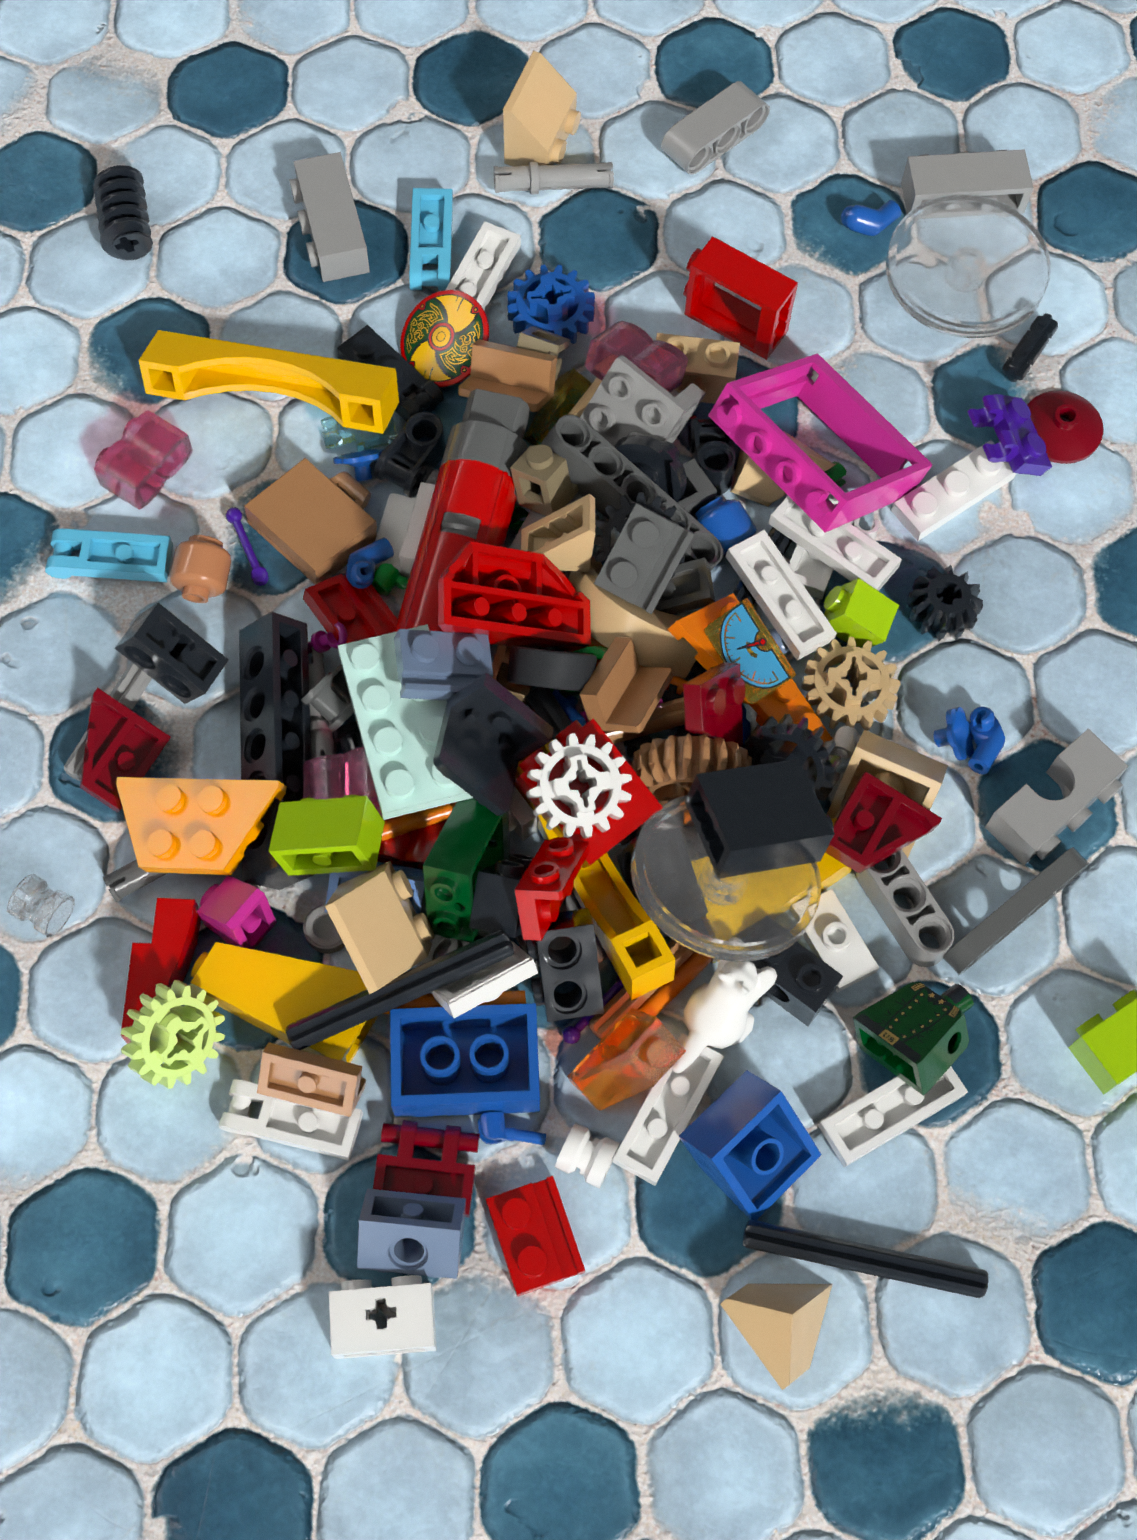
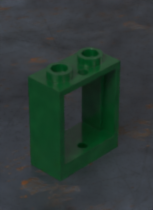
M474 798L458 801L455 804L423 864L427 919L431 924L434 934L449 939L474 942L479 930L469 928L478 871L495 864L496 860L509 859L508 811L501 816H497L485 806L479 804Z

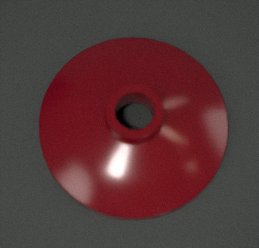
M1048 391L1034 397L1027 404L1031 411V420L1038 435L1045 442L1046 453L1051 462L1060 464L1080 462L1090 457L1099 447L1104 432L1102 418L1097 409L1080 395L1068 391ZM1061 418H1065L1070 422L1063 421Z

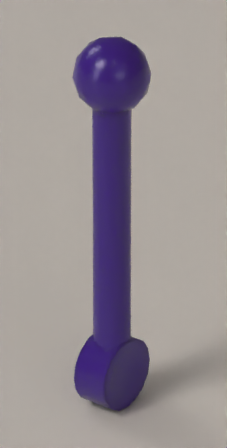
M231 507L227 510L225 517L229 523L233 524L251 565L252 581L258 586L265 585L269 580L267 570L259 565L241 523L242 512L236 507Z
M619 976L616 978L617 982L602 996L603 1006L624 987ZM595 1015L584 1016L574 1026H567L562 1032L563 1040L567 1044L577 1043L581 1036L580 1032Z

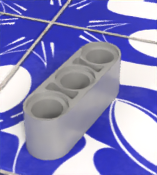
M737 81L674 124L662 139L661 149L688 174H696L757 131L766 121L770 112V106L742 81Z
M901 849L884 859L889 867L887 870H878L872 866L860 874L855 871L858 882L907 958L920 967H931L938 964L953 944L954 929L903 850ZM897 894L907 896L912 901L914 908L903 909L895 903L893 896ZM929 933L933 935L939 943V948L932 949L924 946L919 939V934Z

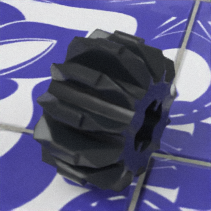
M950 565L945 568L942 574L933 566L928 570L925 577L919 576L916 578L912 586L913 591L909 593L907 598V606L912 608L909 615L910 622H923L920 628L922 635L931 629L936 631L938 642L944 639L947 632L957 640L962 636L964 630L970 631V629H973L978 620L977 615L980 614L983 608V600L978 598L980 584H967L969 579L968 571L957 576L954 575L953 568Z

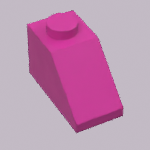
M227 876L220 885H212L202 896L199 903L201 907L197 910L204 925L230 945L254 949L277 923L265 893L257 887L231 876Z

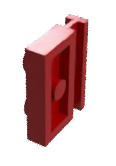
M341 573L305 588L304 602L327 633L331 632L337 641L339 640V631L334 626L337 622L342 623L347 630L348 638L346 643L395 631L398 619L372 585L363 589L355 588L348 582L346 575L343 576Z
M553 1176L486 1198V1204L517 1297L585 1273V1268Z

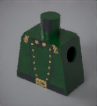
M911 982L853 1017L859 1047L924 1096L967 1048L969 1036L964 1013L974 1005L970 993L959 984L952 985L944 993L938 995L921 982Z

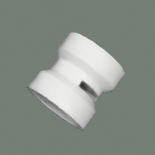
M575 1123L562 1147L555 1168L568 1174L575 1172L579 1168V1174L584 1176L586 1183L600 1189L620 1143L608 1137L603 1139L595 1138L594 1141H591L589 1128Z

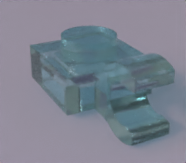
M332 416L320 420L326 449H333L355 442L357 451L360 452L390 445L398 435L393 417H391L383 434L342 427Z

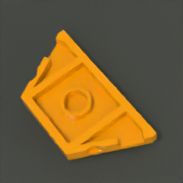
M117 777L116 782L138 867L146 872L232 875L243 859L246 847L256 839L264 827L260 820L274 799L277 798L281 801L286 793V786L277 780Z

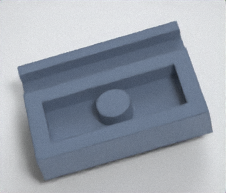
M399 629L394 637L398 679H401L402 688L400 690V698L448 700V698L485 673L493 677L488 635Z

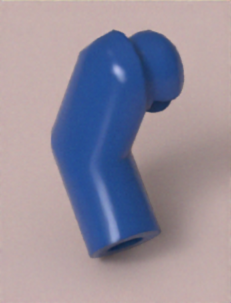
M889 200L877 210L862 205L848 206L841 214V222L846 228L854 232L875 236L898 219L902 213L900 206L893 200Z
M383 537L350 554L346 577L352 586L360 589L369 587L375 577V566L394 556L392 545L387 538Z
M982 706L977 707L970 714L969 728L977 748L969 759L968 765L975 773L984 775L989 772L1004 747L1005 735L998 719L994 716V712L990 708Z

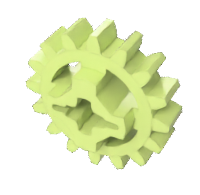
M174 980L171 988L159 983L156 984L155 997L151 998L144 993L139 996L143 1005L140 1011L128 1010L127 1014L134 1022L132 1026L122 1028L121 1034L128 1037L131 1042L123 1046L121 1052L131 1058L128 1067L141 1075L140 1078L154 1086L160 1083L166 1088L171 1089L176 1079L185 1085L190 1084L191 1072L193 1070L204 1075L207 1072L204 1060L207 1057L217 1059L219 1054L212 1046L214 1042L224 1040L225 1035L217 1031L216 1026L221 1024L225 1018L224 1015L214 1011L219 1003L216 999L206 995V990L192 983L187 985L179 980Z

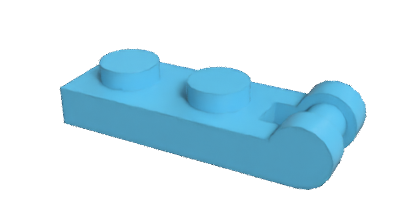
M413 188L409 271L410 290H423V286L438 287V291H444L451 281L453 189ZM423 264H438V270H423Z
M55 529L51 538V546L54 548L53 555L47 558L45 572L51 577L59 579L82 576L167 582L173 542L170 536ZM81 549L79 557L71 556V552Z

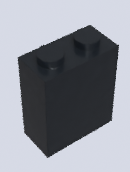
M799 759L696 774L685 800V805L718 879L820 862L835 835L832 820L828 814L824 813L815 794L814 783L809 776H806Z

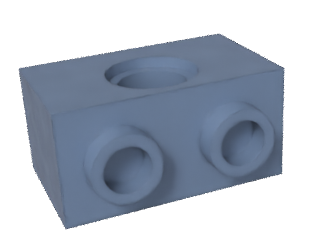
M367 1189L359 1218L357 1269L375 1270L382 1273L394 1272L423 1275L431 1278L457 1279L463 1249L466 1199Z

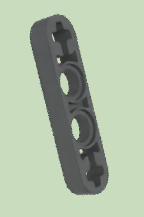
M1071 847L956 943L943 956V959L958 975H961L1072 882L1090 863L1074 847Z

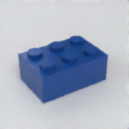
M536 1003L481 1005L456 1018H453L443 1007L390 1010L391 1107L395 1118L480 1115L487 1112H540Z

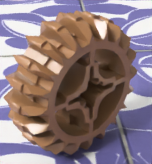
M687 734L682 737L670 735L668 739L656 738L652 740V743L641 745L640 749L634 752L631 767L662 805L664 812L676 811L681 813V809H687L685 800L696 774L752 766V757L748 755V750L739 747L738 743L733 741L725 742L722 737L708 738L705 734L702 736Z

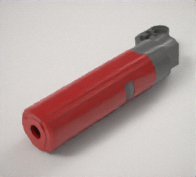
M475 389L470 392L462 422L451 427L394 632H397L399 629H410L427 624L429 631L444 632L438 626V578L467 542L472 541L504 547L517 498L510 467L528 449L523 438L531 411L528 404L522 398L481 389Z

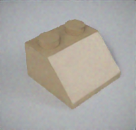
M536 51L532 52L503 108L504 164L513 167L529 166V162H538V165L560 164L566 151V140L569 134L575 135L581 118V112L576 111L577 93L547 59Z
M864 730L827 814L831 819L839 816L865 771L930 810L943 783L948 765ZM915 842L902 849L907 858Z
M390 861L376 867L375 870L367 871L340 884L325 905L369 994L381 989L427 958L432 947L430 940L435 938L426 915L423 912L417 914L409 899L413 896V891L406 875L402 870L395 872Z

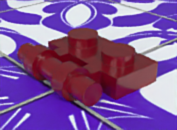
M403 1120L402 1125L383 1123L381 1142L399 1144L397 1156L377 1155L373 1189L465 1198V1217L470 1218L476 1166L457 1163L459 1151L478 1153L480 1134L461 1132L460 1126L446 1125V1130L418 1127V1122ZM415 1147L443 1149L441 1161L414 1158Z

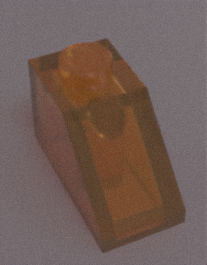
M631 1008L567 1077L594 1108L601 1111L654 1087L686 1050L657 1017Z

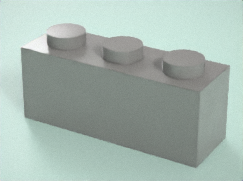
M1025 149L910 156L907 159L901 181L908 221L1024 214L1034 188Z
M341 152L294 161L296 178L289 179L294 203H302L304 210L297 211L302 234L311 235L312 242L306 243L311 268L319 266L323 282L370 273L367 247Z

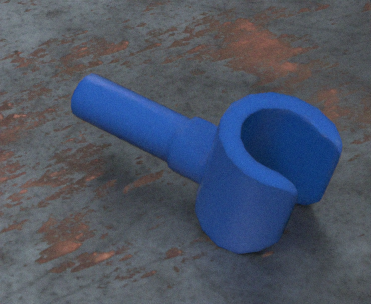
M555 689L552 693L572 722L578 720L583 727L586 724V720L575 708L578 699L572 695L565 698L559 690Z
M503 1112L483 1113L478 1119L480 1139L485 1144L491 1145L505 1141H520L545 1145L546 1133L506 1128Z

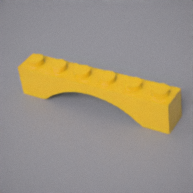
M162 330L157 331L139 359L146 394L173 399L188 400L227 391L277 393L315 405L331 415L342 427L381 434L384 433L399 403L396 368Z
M549 743L541 747L545 754L550 752ZM527 757L523 758L518 762L515 779L523 773V770L519 767V764L522 761H524ZM515 782L516 789L534 811V805ZM537 815V827L544 840L557 838L558 836L552 829L548 830L546 828L547 822L541 815ZM605 853L592 865L586 868L581 867L574 879L572 891L581 908H588L594 924V932L631 1000L673 981L675 957L654 920L631 893L608 853Z

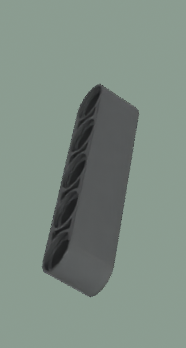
M564 415L556 422L541 445L549 446L553 453L566 459L571 483L578 485V493L582 497L591 494L595 498V508L608 520L610 516L605 508L609 504L617 510L622 508L620 497L626 495L631 503H636L638 493L644 492L646 503L651 504L656 496L659 495L662 497L660 508L665 511L668 507L674 505L677 509L671 517L674 522L685 520L686 526L684 528L695 533L684 553V563L705 557L711 571L721 561L723 548L719 540L587 422L574 415Z

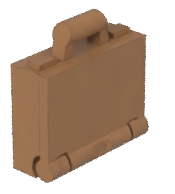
M306 458L244 505L246 518L248 519L247 523L313 584L331 578L348 564V559L352 552L375 542L377 537L376 520L363 510L370 501L371 493L348 472H340L328 479Z

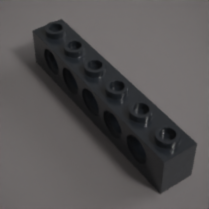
M270 612L239 630L241 780H277L286 786V793L281 801L277 798L274 799L260 820L264 827L256 839L246 847L242 859V881L281 890L315 875L288 876L269 853L280 802L312 798L310 704L305 705L301 701L309 692L307 623Z

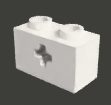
M418 1275L394 1277L391 1279L392 1286L372 1288L371 1280L341 1282V1290L329 1291L331 1355L335 1359L437 1351L432 1284H422V1276ZM386 1303L389 1310L396 1313L397 1317L388 1319L387 1328L380 1329L375 1320H370V1315L378 1313L379 1305Z

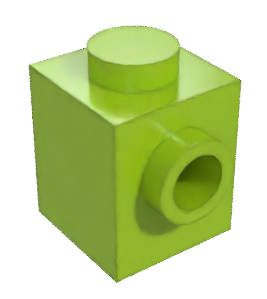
M857 578L842 586H836L829 592L824 601V608L826 609L824 616L836 631V636L844 642L848 643L849 637H854L856 647L862 648L867 641H871L873 647L886 641L899 605L860 578Z

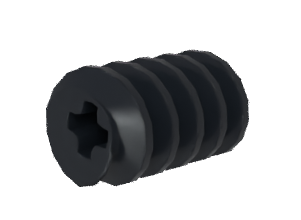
M124 165L108 167L101 171L94 179L93 191L97 208L96 215L99 221L98 229L102 249L108 255L117 259L137 260L146 256L153 246L150 237L151 229L148 224L150 220L147 212L148 206L145 199L146 192L143 186L144 179L142 173L136 168Z

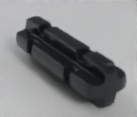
M1045 313L1043 316L1039 315L1030 326V330H1027L1013 350L1012 358L1009 357L1003 365L1002 373L1008 377L1009 381L1016 382L1025 378L1031 368L1030 365L1033 366L1048 344L1049 338L1051 339L1057 331L1058 322L1052 318V315Z

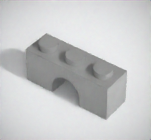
M1088 728L1056 757L1046 772L1060 786L1063 799L1047 800L1025 784L994 812L985 828L1023 866L1036 855L1041 860H1044L1062 842L1057 836L1066 827L1072 832L1076 831L1093 814L1088 807L1097 799L1105 804L1123 787V784L1118 779L1128 768V765Z

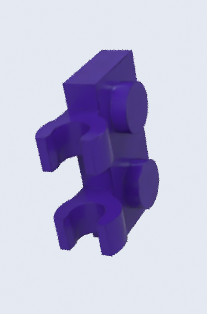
M1000 394L985 395L982 398L984 408H970L967 411L974 427H993L999 439V443H985L982 446L989 462H1009L1013 473L1041 476L1052 468L1046 453L1045 442L1038 435L1030 417L1031 411L1022 398Z

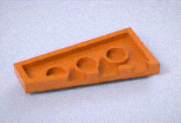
M732 593L677 620L667 630L678 641L684 637L698 652L694 658L706 670H709L711 667L725 662L720 646L721 625L725 616L734 607L739 605L740 602ZM736 612L727 621L724 632L725 649L731 663H735L740 659L739 657L738 659L732 662L730 659L731 656H729L726 644H729L726 643V638L735 639V637H726V631L729 632L726 629L727 625H729L728 623L730 619L734 621L732 617L736 615L739 621L741 622ZM760 632L756 636V641L764 638ZM768 643L765 646H758L762 650L772 649ZM751 647L746 648L752 657L757 658L758 654L754 653ZM743 670L742 672H740V674H741L742 676H744L745 678H747V679H749V680H751V681H753V682L759 683V684H771V683H774V682H776V681L779 680V679L777 678V676L775 675L774 671H772V673L774 674V676L776 677L777 680H775V681H773V682L771 681V682H769V683H765V679H764V683L759 682V680H758V681L753 680L756 671L754 672L752 679L748 678L749 674H748L747 676H745L744 674H742V673L744 672V670ZM791 677L780 685L769 689L757 688L745 683L746 691L743 703L749 704L757 713L756 722L760 726L765 723L768 717L773 716L779 723L785 714H790L793 724H799L803 717L808 718V729L811 731L821 726L824 729L820 737L823 742L833 739Z

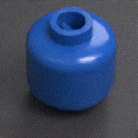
M721 496L706 504L695 513L697 521L721 543L723 548L722 558L726 557L729 548L756 534V526L739 500H726L724 496Z

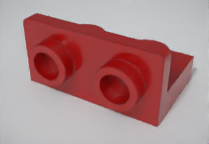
M566 837L544 840L515 888L523 940L542 941L551 923L557 920L559 909L566 896L571 895L574 879L590 852L589 842L572 841V839Z

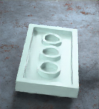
M427 624L410 628L409 630L429 631V627ZM397 632L337 645L383 820L473 798L453 781L443 776L433 763L447 700L400 698V690L402 688L401 679H398L394 637Z

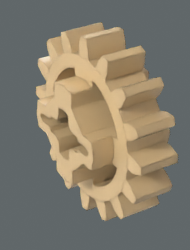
M849 637L846 647H841L840 643L834 639L831 640L829 652L819 647L816 650L814 660H808L804 671L807 676L803 678L801 689L809 691L805 699L810 706L817 704L816 715L820 719L825 715L831 718L829 722V728L834 729L839 722L845 723V726L854 728L856 723H860L862 728L868 731L873 724V718L882 723L888 714L887 709L893 710L898 699L894 694H897L900 687V680L892 678L897 670L896 664L885 665L883 663L887 655L885 650L878 652L876 655L870 652L872 648L871 641H867L860 648L856 647L854 637ZM841 663L837 668L831 667L835 664ZM864 702H872L865 707L860 706Z

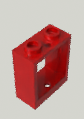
M712 236L702 250L697 248L692 253L687 263L686 270L690 273L683 295L686 297L684 315L727 339L740 343V346L767 360L788 332L798 282ZM715 282L760 306L761 310L715 286Z

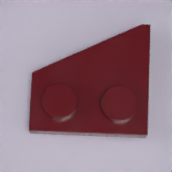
M865 771L833 824L835 835L825 853L860 874L932 832L940 824L942 818Z

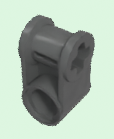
M342 664L332 673L329 672L301 699L305 705L311 704L329 722L328 728L332 732L338 729L354 713Z

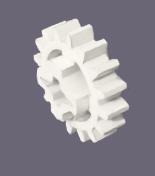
M575 733L569 734L566 738V747H563L556 739L551 741L548 745L552 756L550 757L545 753L539 752L534 759L542 767L541 770H530L527 774V778L537 782V787L526 792L527 797L539 798L541 803L534 809L533 814L537 816L546 812L550 816L546 824L548 830H551L558 824L564 825L563 837L566 838L571 837L576 828L580 829L583 839L592 836V825L594 824L602 833L610 829V825L606 817L609 816L616 820L622 818L624 813L617 806V803L631 800L632 795L621 790V785L632 780L631 775L619 773L618 768L626 761L624 756L612 760L609 753L613 744L608 742L599 749L595 747V735L592 734L586 737L583 744H579ZM587 757L599 763L605 772H599L589 765ZM564 758V773L559 779L548 781L554 765ZM576 775H578L580 782H588L589 789L582 794V798H580L578 790H570L569 783L576 779ZM609 791L606 804L594 815L595 799L600 793ZM553 800H560L571 809L572 816L558 809Z

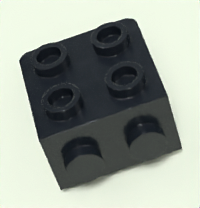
M485 673L448 698L433 763L443 776L453 781L479 804L485 806L495 815L501 816L509 811L518 762L552 741L554 728L489 674Z

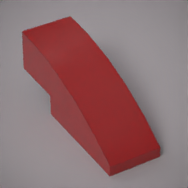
M157 898L152 942L132 943L122 1028L133 1025L134 1020L128 1016L127 1012L129 1009L141 1010L143 1005L139 996L142 993L153 998L156 996V984L162 983L171 988L174 980L184 981L197 945L201 918L197 912L199 906L195 899ZM121 1034V1037L127 1044L131 1042L128 1037Z

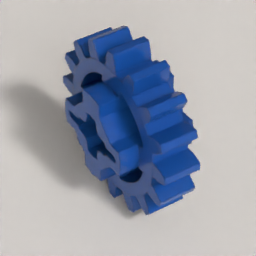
M545 264L541 265L540 273L536 275L531 270H526L525 281L515 279L513 281L514 291H508L507 318L508 321H513V332L517 334L534 326L571 339L570 342L572 344L577 343V332L586 335L589 332V322H594L595 294L594 292H589L588 280L577 282L576 270L571 271L568 275L562 274V265H557L554 272H548Z

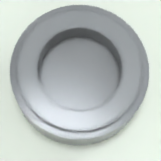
M320 905L311 910L306 916L303 926L304 934L308 944L314 950L325 954L335 953L344 948L345 945L329 914L324 912L325 905Z

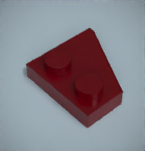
M723 662L683 684L685 728L694 734H705L708 738L722 737L725 742L733 741L738 743L739 747H743L742 702L745 698V682L741 678L740 663Z
M97 687L91 697L79 788L119 813L122 809V804L116 785L117 777L143 778L171 736Z

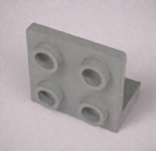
M620 355L614 360L580 418L613 446L619 439L635 435L648 436L660 442L668 441L673 444L706 393L694 383L680 393L676 390L669 393L625 356Z

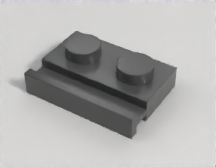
M636 503L594 584L652 614L695 533Z

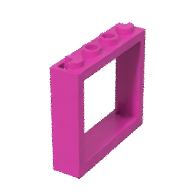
M818 353L727 383L708 415L825 533L896 502L916 489L933 465ZM814 370L819 374L815 382L811 379ZM796 396L799 397L881 479L845 493L761 408ZM907 461L912 464L907 468H903ZM830 493L839 501L838 504L834 505L828 499Z

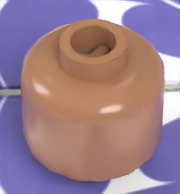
M204 535L190 536L188 541L181 542L175 549L170 581L175 588L182 592V597L185 600L195 603H207L208 598L220 596L225 592L231 567V555L223 548V543L220 540Z

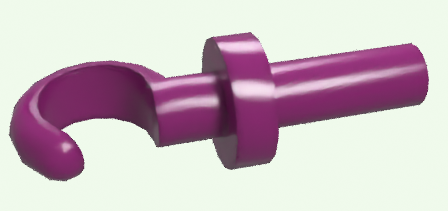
M340 622L334 625L339 631L338 641L331 632L326 633L320 630L313 633L311 641L308 642V654L312 653V647L318 653H324L329 651L331 647L338 649L337 645L346 644L348 634L345 626Z

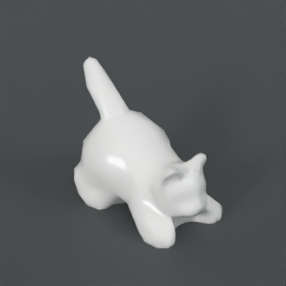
M729 943L726 946L709 984L704 983L696 988L686 1004L684 1023L689 1030V1035L673 1061L672 1070L675 1073H680L690 1066L707 1045L723 1049L730 1045L734 1046L741 1043L753 1029L754 1017L748 1011L774 985L777 978L775 969L769 966L756 969L752 962L743 958L742 948L739 944Z

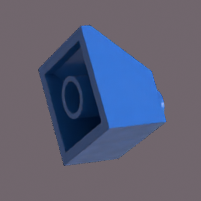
M748 1070L678 1136L698 1166L750 1220H757L822 1155L782 1091Z

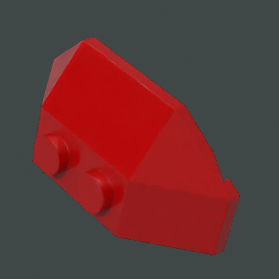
M470 541L463 545L438 578V626L444 632L485 634L489 637V644L510 647L591 645L590 600L582 592H577L568 578L544 554Z

